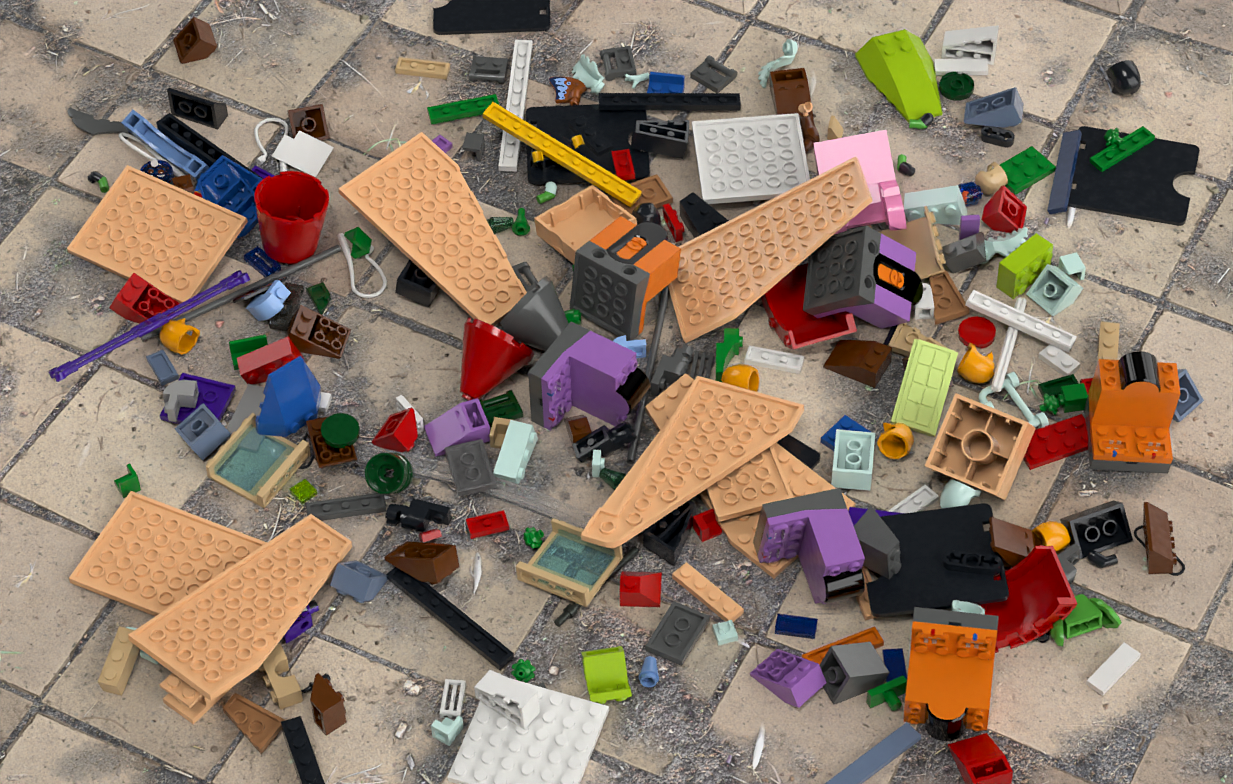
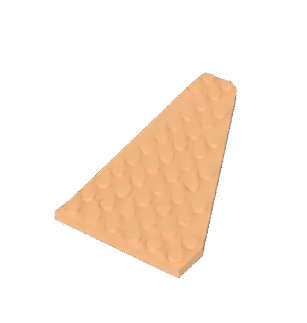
M697 376L681 404L602 508L599 507L589 520L581 534V540L606 548H616L790 434L804 412V405Z

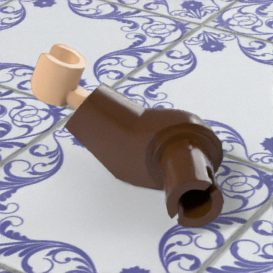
M805 102V104H800L798 107L799 111L803 113L799 115L806 154L814 147L813 143L820 141L812 114L808 113L813 108L811 102Z

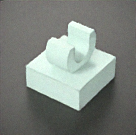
M732 620L712 625L718 646L738 641V635Z

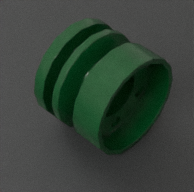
M379 453L373 456L365 467V480L368 486L380 494L400 493L411 484L413 478V468L410 461L398 453ZM390 470H394V472H393V474H392L393 477H390V476H389V474L391 473Z

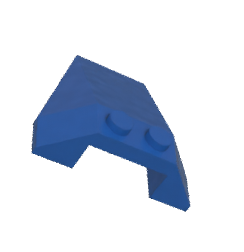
M222 155L197 180L202 198L247 218L248 222L237 238L247 235L258 224L254 194L257 185L263 179Z
M301 356L268 375L263 392L265 399L264 402H260L259 406L261 413L255 420L256 432L259 435L287 437L305 426L306 421L317 419L321 400V387Z

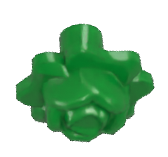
M1119 128L1107 130L1104 136L1106 146L1109 147L1110 144L1114 143L1120 145L1123 139L1119 137Z
M1047 393L1044 394V404L1039 406L1042 412L1048 410L1054 415L1058 413L1057 409L1060 407L1056 396H1049Z
M527 527L523 537L525 544L532 549H539L543 543L541 539L544 536L543 531H536L535 527Z
M519 659L517 663L512 665L514 670H512L511 674L516 680L528 683L530 679L535 677L533 672L536 668L531 665L530 660H525L524 662L523 659Z

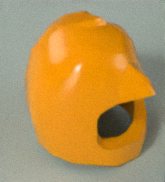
M185 318L169 320L168 323L161 327L159 333L160 341L164 347L181 355L188 353L195 346L200 336V330L191 325H185ZM192 331L193 333L189 335L186 332Z
M969 343L968 350L963 356L957 372L964 379L973 383L988 382L994 376L995 364L993 362V353L990 352L983 356L978 353L975 345Z
M733 365L725 369L721 381L729 385L758 392L759 373L756 368L749 365Z
M883 423L884 432L881 433L877 441L882 454L890 459H899L909 454L914 443L910 427L904 423Z
M1056 521L1045 522L1032 529L1042 540L1043 546H1053L1057 554L1063 552L1071 540L1067 528Z

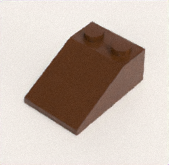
M839 340L824 363L823 368L875 388L891 363L892 347L877 341Z
M407 541L384 557L385 561L421 582H429L430 584L440 583L442 579L451 575L453 571L460 567L456 545Z

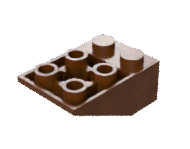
M805 68L770 72L769 87L776 115L803 114L798 109L799 105L811 102Z
M300 305L292 317L285 337L289 336L300 353L340 359L351 329Z
M327 417L306 421L308 440L319 468L357 460L353 444L351 446L349 444L345 448H334L324 442L321 435V426Z
M994 517L989 518V532L992 539L991 547L995 553L998 552L1002 556L1006 564L1009 563L1012 567L1016 566L1028 556L1035 546L1043 545L1042 540L1032 530Z

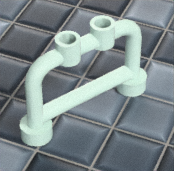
M1016 373L1006 374L1002 388L1006 389L1029 423L1034 427L1038 426V428L1048 426L1049 422L1045 413L1040 412L1033 415L1014 389L1020 384ZM991 385L981 390L978 399L980 403L994 408L992 402L986 398L988 394L995 392L991 390Z

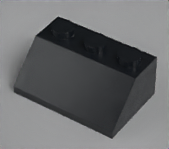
M180 88L167 89L171 114L217 130L228 117L226 103Z
M1113 500L1060 519L1061 524L1069 532L1071 539L1069 545L1072 546L1076 543L1081 548L1080 559L1087 557V553L1091 550L1102 552L1133 541L1123 502Z

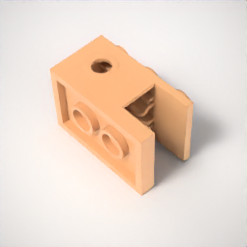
M173 673L159 684L162 689L168 692L163 698V702L193 725L233 688L231 687L210 701Z

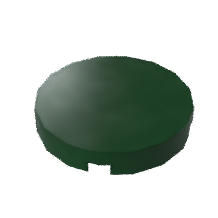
M950 72L940 79L939 91L947 99L953 101L965 100L974 92V81L965 73Z
M333 414L322 423V438L327 445L334 448H345L349 444L351 446L359 438V423L349 414Z

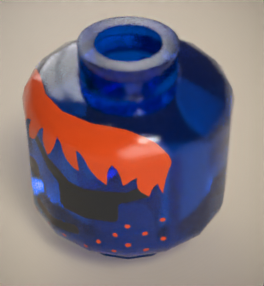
M971 181L958 185L966 206L976 205L979 199H982L981 188L975 182Z

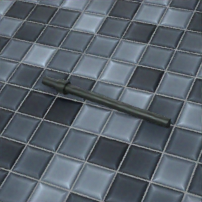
M633 546L623 556L604 584L639 552L637 547ZM575 602L567 605L563 609V613L554 620L555 625L560 627L568 618L574 617L582 605Z

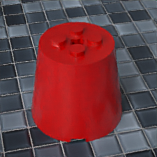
M282 171L280 175L267 176L257 185L254 201L262 247L270 258L281 263L294 264L313 256L316 252L329 205L328 190L321 185L322 182L316 177L298 171Z

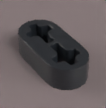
M985 126L981 130V140L985 143L1005 148L1011 147L1014 144L1015 135L1010 130L994 126Z

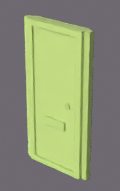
M914 339L890 423H904L912 431L935 437L958 352L920 339Z

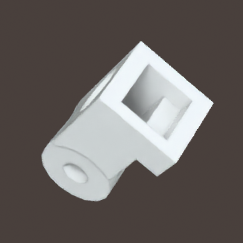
M919 283L915 287L914 300L916 303L914 306L915 320L933 319L934 301L931 286L926 283Z

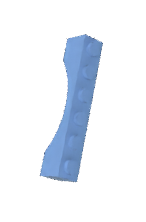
M132 110L121 122L129 133L184 174H190L191 179L196 183L201 172L205 173L209 169L206 163L175 144L136 111Z

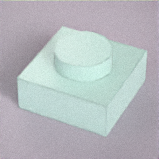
M593 450L592 477H600L601 470H605V458H601V450Z

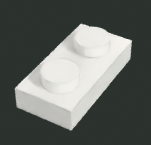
M1051 344L1039 353L1038 358L1063 376L1074 374L1080 369L1078 361Z

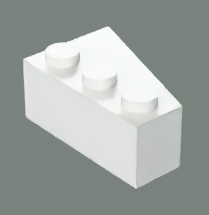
M999 25L945 31L942 58L987 59L989 65H994Z
M489 670L474 687L477 699L524 730L540 713L538 691L500 673Z

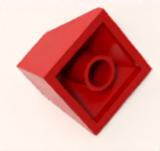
M1003 185L984 206L981 220L994 231L1012 233L1015 230L1018 232L1019 228H1023L1027 206Z
M411 407L391 414L371 443L393 453L409 452L414 447V442L418 437L414 409Z
M622 571L619 591L620 606L660 607L662 572Z

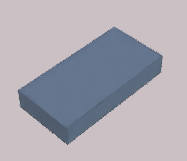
M164 350L146 356L148 364L162 386L179 379L177 371Z

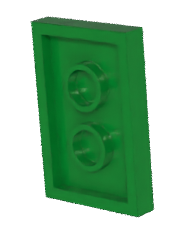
M1033 146L999 165L1005 171L1008 178V183L1005 187L1014 195L1044 179L1056 170V166Z

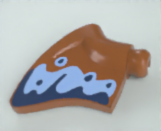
M571 77L549 78V82L556 92V103L579 105L581 95L587 91V87L582 81Z

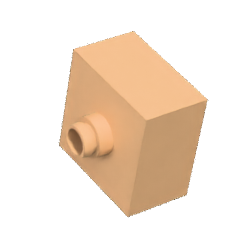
M955 393L925 467L1005 501L1036 428L1029 422Z

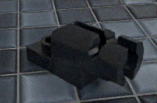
M626 421L612 429L603 425L573 443L572 446L577 459L582 462L593 455V450H601V456L606 457L612 452L625 447V443L629 444L636 440L637 436L633 434L635 432L633 426Z
M413 498L409 507L391 503L387 508L385 518H387V524L397 526V524L401 523L403 528L425 531L430 521L449 525L451 511L450 507Z

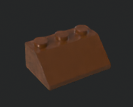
M1144 502L1143 530L1148 574L1173 573V565H1177L1176 553H1172V549H1175L1174 537H1170V533L1173 532L1172 520L1168 521V513L1149 502Z

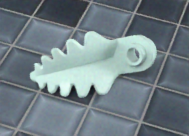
M787 39L782 47L784 56L761 67L763 70L758 73L760 75L758 80H761L760 85H762V88H766L771 71L792 63L798 49L796 41Z
M582 54L580 60L573 67V78L579 79L587 88L592 89L591 94L598 95L605 85L603 83L604 77L600 75L597 64L594 61L590 63L589 57L585 58V55Z
M1019 228L1018 232L1014 230L1012 235L1007 233L1005 238L998 236L997 240L991 237L988 240H984L987 261L980 264L987 263L995 253L1007 257L1015 248L1026 242L1024 238L1028 237V228Z

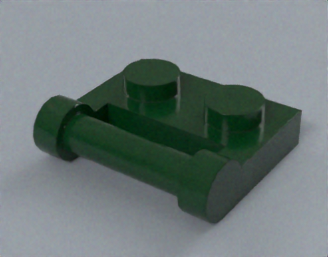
M512 390L506 391V394L484 401L479 400L490 428L492 427L494 417L511 420L523 417V411Z

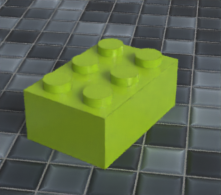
M1034 234L999 262L996 288L1012 299L1023 294L1026 288L1031 284L1033 285L1046 265H1051L1053 244L1039 234Z

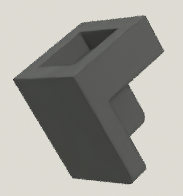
M467 132L462 149L476 152L477 161L480 162L485 149L484 134Z

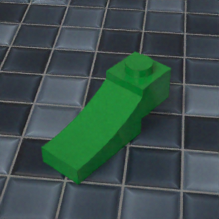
M724 328V343H716L715 381L722 382V374L735 355H739V348H743V336H739V329Z

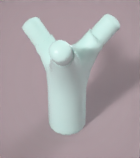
M649 73L640 75L626 74L625 81H633L632 88L635 89L639 82L649 79Z

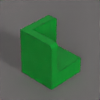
M359 227L345 232L344 236L353 244L351 256L354 259L369 254L372 239Z
M131 464L126 465L127 475L114 480L115 486L123 498L127 497L130 491L136 493L141 490L138 475Z

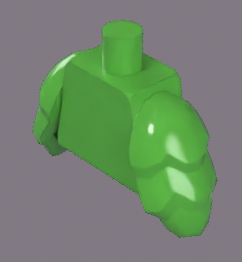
M1080 594L1075 596L1077 601L1076 607L1064 620L1059 619L1053 624L1054 628L1050 630V635L1058 646H1063L1064 635L1066 639L1102 628V626L1107 629L1118 628L1122 622L1115 610L1103 600L1092 597L1087 598L1085 595Z

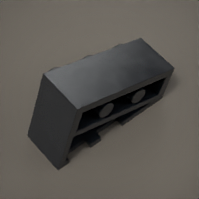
M658 120L636 121L631 138V148L683 159L688 145L690 120H684L683 123H674V120H668V123H658Z
M694 192L680 200V217L694 238L729 221Z
M689 500L643 531V546L675 566L693 526L696 504Z

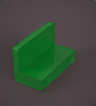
M265 334L229 342L234 370L239 369L238 357L268 345Z

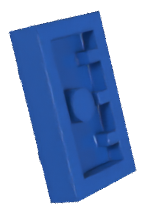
M650 72L647 93H684V75Z

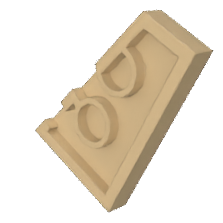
M907 323L897 326L888 345L892 347L893 352L906 356L910 355L914 339H920L947 348L935 339L924 336L920 333L919 329L916 327L912 328Z

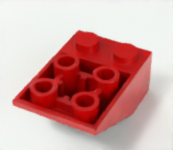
M133 273L109 308L124 319L140 324L180 303L136 273Z
M987 733L948 744V748L965 784H1011L1013 771L1005 754Z

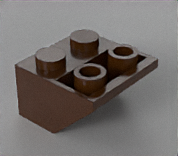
M317 673L314 678L310 702L314 723L327 736L346 723L345 714L347 712L343 704L345 700L342 694L333 689L331 682L327 678H323Z

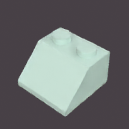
M1047 264L1026 295L1050 315L1055 316L1073 304L1084 288L1058 267Z

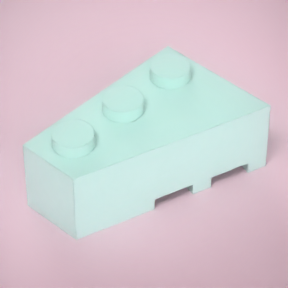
M958 185L905 193L904 212L908 222L925 217L924 206L928 207L929 212L934 213L935 224L960 225L961 216L967 215V208Z
M510 420L493 472L496 480L519 485L520 480L524 478L525 468L538 440L533 425Z

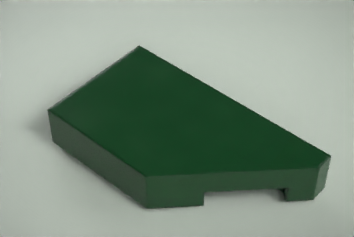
M322 282L306 288L309 298L321 315H323L331 300V295Z

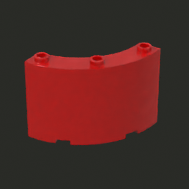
M808 263L796 266L761 296L763 306L768 315L770 328L775 330L785 347L792 350L857 332L853 314L847 311L821 318L803 311Z
M1035 546L1020 563L1005 571L1009 590V597L1006 601L979 605L985 610V615L999 616L995 653L999 652V648L1010 646L1012 649L1044 635L1054 628L1053 624L1059 619L1064 620L1076 607L1077 601L1053 546ZM1000 575L993 577L994 581L1001 580Z

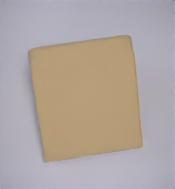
M833 115L830 117L828 125V140L842 138L844 131Z

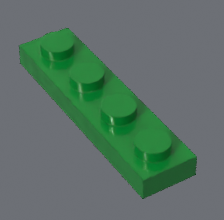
M496 94L427 107V112L432 125L483 115L492 102L498 105L499 102Z
M1142 126L1122 138L1123 141L1120 145L1112 144L1092 156L1089 162L1103 172L1155 140V135Z

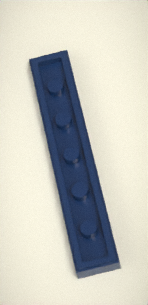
M1080 129L1063 133L1047 209L1049 214L1067 211L1082 136Z

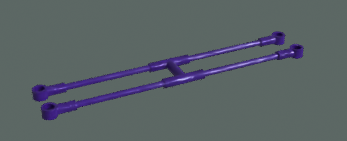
M238 270L219 281L220 283L162 314L159 313L132 327L130 331L79 358L52 368L48 373L52 379L55 378L56 382H59L78 371L84 365L137 337L140 338L168 323L169 320L214 296L248 282L250 277L247 272L242 274L241 270Z

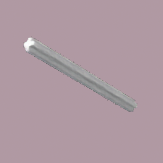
M1019 297L1016 299L1014 308L1024 312L1026 299ZM1011 326L1008 327L991 384L992 391L1000 392L1003 386L1018 334V329Z

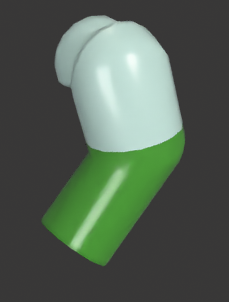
M547 182L545 184V192L536 196L539 204L555 197L557 186L554 182Z

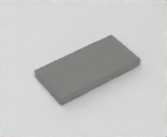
M248 384L227 427L231 434L237 431L243 420L252 413L256 414V417L260 416V402H264L265 399L263 394L264 387ZM254 428L237 445V450L258 454L265 436L259 435L256 432V428ZM228 437L226 441L221 444V446L225 445V443L230 439V437Z

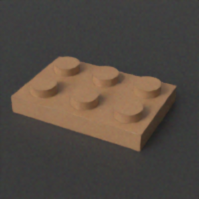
M657 174L630 184L642 191L641 196L632 207L608 194L609 199L613 203L621 206L630 214L641 203H653L656 209L663 207L664 204L673 203V197Z

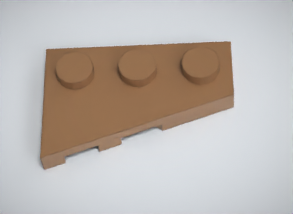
M946 270L929 277V285L932 289L935 325L969 315V307L965 306L966 302Z
M234 693L223 706L224 713L260 754L266 750L282 730L281 722L285 721V719L237 693Z

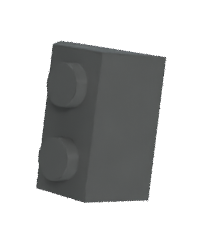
M983 232L942 247V253L946 261L945 264L952 273L987 261Z

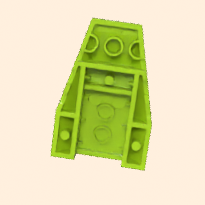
M904 29L872 37L855 53V57L867 80L870 83H874L876 89L886 96V100L896 106L895 109L908 123L910 119L919 120L925 113H931L933 117L942 115L933 60L921 38Z

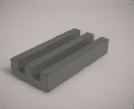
M695 351L690 377L695 378L698 359H701L698 376L702 377L705 360H709L705 378L710 379L714 353L706 355V352L699 354V351Z

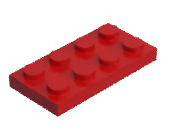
M1080 414L1036 429L1023 458L1029 470L1088 450V431H1086L1084 416Z

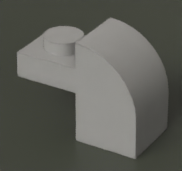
M179 380L169 384L164 389V412L167 413L169 421L177 422L180 407H196L199 395L197 381Z

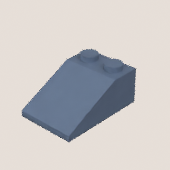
M1014 87L966 102L964 123L1003 128L1018 125L1022 122L1024 104L1017 88Z

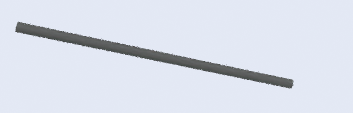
M337 244L174 320L182 318L186 319L185 322L192 320L275 280H279L341 251V248ZM161 327L140 337L141 340L144 342L159 335Z
M668 285L663 289L634 423L635 432L633 434L637 436V439L630 443L626 461L628 464H633L636 456L670 293Z

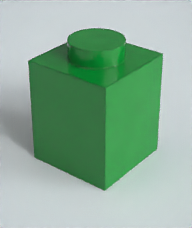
M1084 383L1061 386V391L1057 398L1064 413L1083 411L1088 394Z

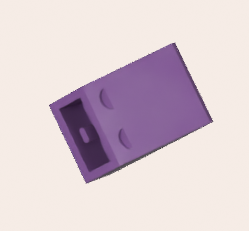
M478 398L459 403L424 426L435 457L445 454V447L480 439L483 440V443L490 441V426Z
M780 649L772 652L769 657L750 672V676L783 702L798 708L827 683L818 663Z

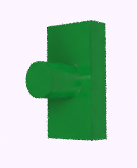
M904 675L868 690L866 703L870 709L886 702L892 711L898 710L902 706L898 696L906 693L907 680Z

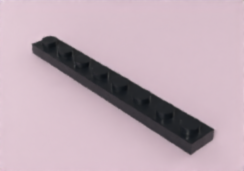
M598 93L599 110L740 111L741 109L740 93Z
M394 567L386 574L390 582L499 670L514 658V653L426 582L417 580L397 567Z

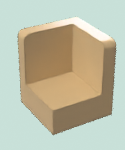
M494 417L489 435L490 447L501 449L511 419Z

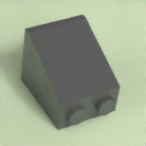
M870 507L854 525L865 557L863 566L890 579L901 568L899 540L874 508Z
M871 642L831 646L819 665L827 682L823 688L833 704L841 703L882 685L890 673Z

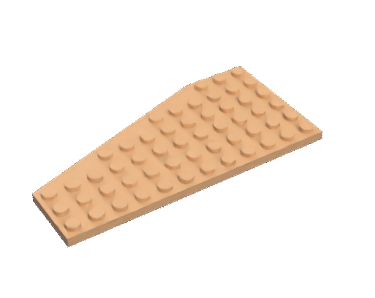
M419 133L339 188V194L473 319H478L495 326L502 321L508 312L527 293L510 265L496 234L494 235L474 193L470 190L461 174L460 167L424 133Z

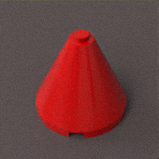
M470 317L467 318L463 330L460 393L463 394L461 397L467 401L483 397L530 363L535 355L528 346L523 343L520 345L508 333L478 319H474L473 323H471Z

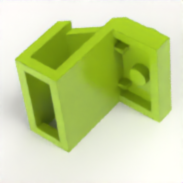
M622 646L581 652L584 677L590 701L604 704L607 700L624 701L627 697H632Z

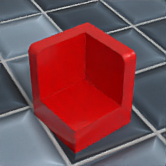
M713 508L693 516V530L701 542L722 534V529L716 521Z

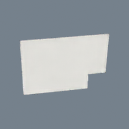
M299 130L294 139L284 135L272 157L316 177L334 147Z

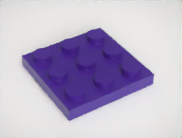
M182 373L179 380L197 381L199 395L196 407H180L177 422L169 421L168 415L164 412L163 408L160 413V419L180 424L204 403L220 421L236 391L235 385Z

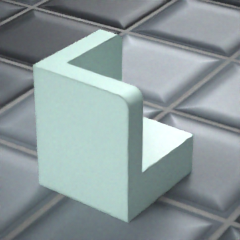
M1077 252L1059 257V269L1068 275L1076 273L1080 281L1084 280L1086 267Z
M458 716L453 721L446 717L442 723L435 720L431 725L432 737L450 746L463 730V718Z

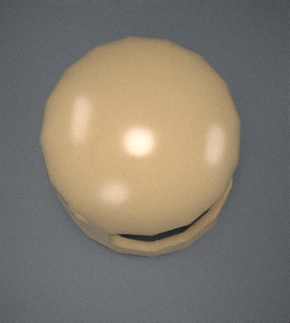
M992 162L987 166V172L980 171L975 177V184L978 190L985 195L995 193L1001 186H1005L1008 183L1005 171L996 162Z

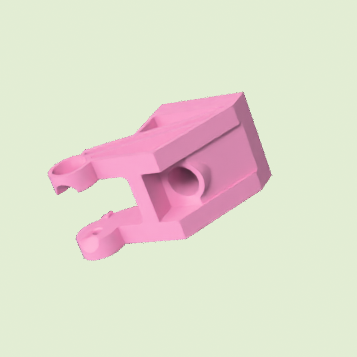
M886 130L813 143L817 175L856 156L860 162L873 200L835 234L845 232L850 228L883 222L889 225V230L907 229L903 202L895 179Z

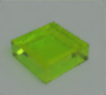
M303 479L290 488V493L303 504L316 496L317 490L306 479Z

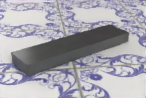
M373 493L306 503L307 516L312 514L319 520L324 521L386 512L384 494Z

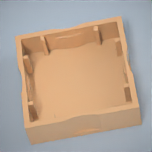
M594 185L589 186L564 203L554 206L534 218L537 235L573 264L576 251L620 216L636 224L634 237L639 235L636 218L621 206L613 203L607 195Z

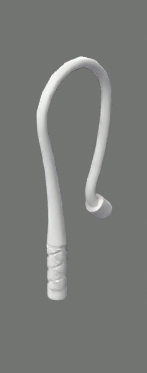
M267 118L256 125L254 129L255 140L264 154L256 159L259 165H262L267 158V152L259 140V127L266 122H279L285 127L284 135L288 136L289 126L285 121L278 118ZM279 160L280 172L287 171V164Z
M123 132L119 133V138L125 144L151 160V166L156 167L159 161L165 167L168 166L175 176L186 175L135 136ZM123 136L143 145L155 158L134 146Z
M339 233L337 238L348 263L352 291L363 298H372L380 295L386 288L387 279L378 264L369 257L374 247L371 245L370 252L365 255V258L380 273L383 286L376 293L363 294L355 288L351 252L344 234Z

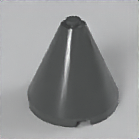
M547 276L541 279L535 288L531 291L529 290L500 322L502 326L496 327L513 336V340L543 351H546L569 324L554 284Z

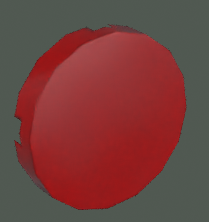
M968 317L960 323L958 337L965 346L968 347L969 343H972L982 349L994 342L996 328L990 320L984 317Z

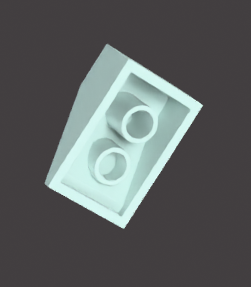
M836 429L831 485L835 488L870 491L875 433Z

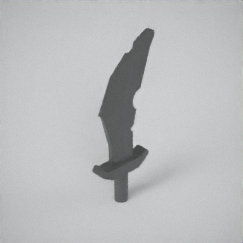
M71 107L67 110L69 117L73 118L72 122L77 128L91 135L121 132L131 135L119 121L110 122V120L103 118L96 120L92 115L77 111Z

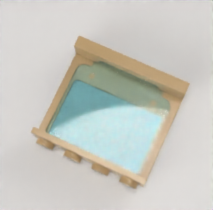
M252 413L243 420L239 429L231 434L230 439L225 445L219 448L218 453L209 459L206 464L208 478L265 509L311 453L309 443L304 440L297 445L282 436L259 435L256 432V414Z
M553 518L551 520L552 533L528 564L519 561L516 565L517 579L587 607L622 560V545L616 548H606L581 540V534L584 529Z

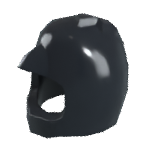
M1132 60L1118 62L1106 71L1108 78H1111L1113 81L1112 93L1133 95L1141 87L1140 74Z
M641 203L633 210L631 215L636 218L637 225L647 228L653 226L652 233L638 235L639 238L650 242L659 234L661 218L653 203Z

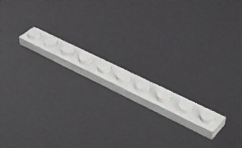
M515 40L506 110L521 119L524 118L533 47L532 40ZM504 130L499 158V171L517 172L521 141Z

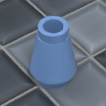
M651 656L644 659L639 674L640 683L644 687H654L659 681L657 660Z

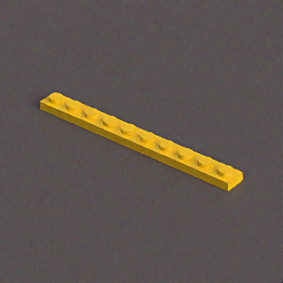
M492 102L484 111L482 118L533 149L541 150L543 155L629 207H632L641 196L642 191L495 102Z

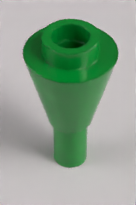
M524 208L518 209V216L512 226L513 233L518 236L527 235L530 231Z

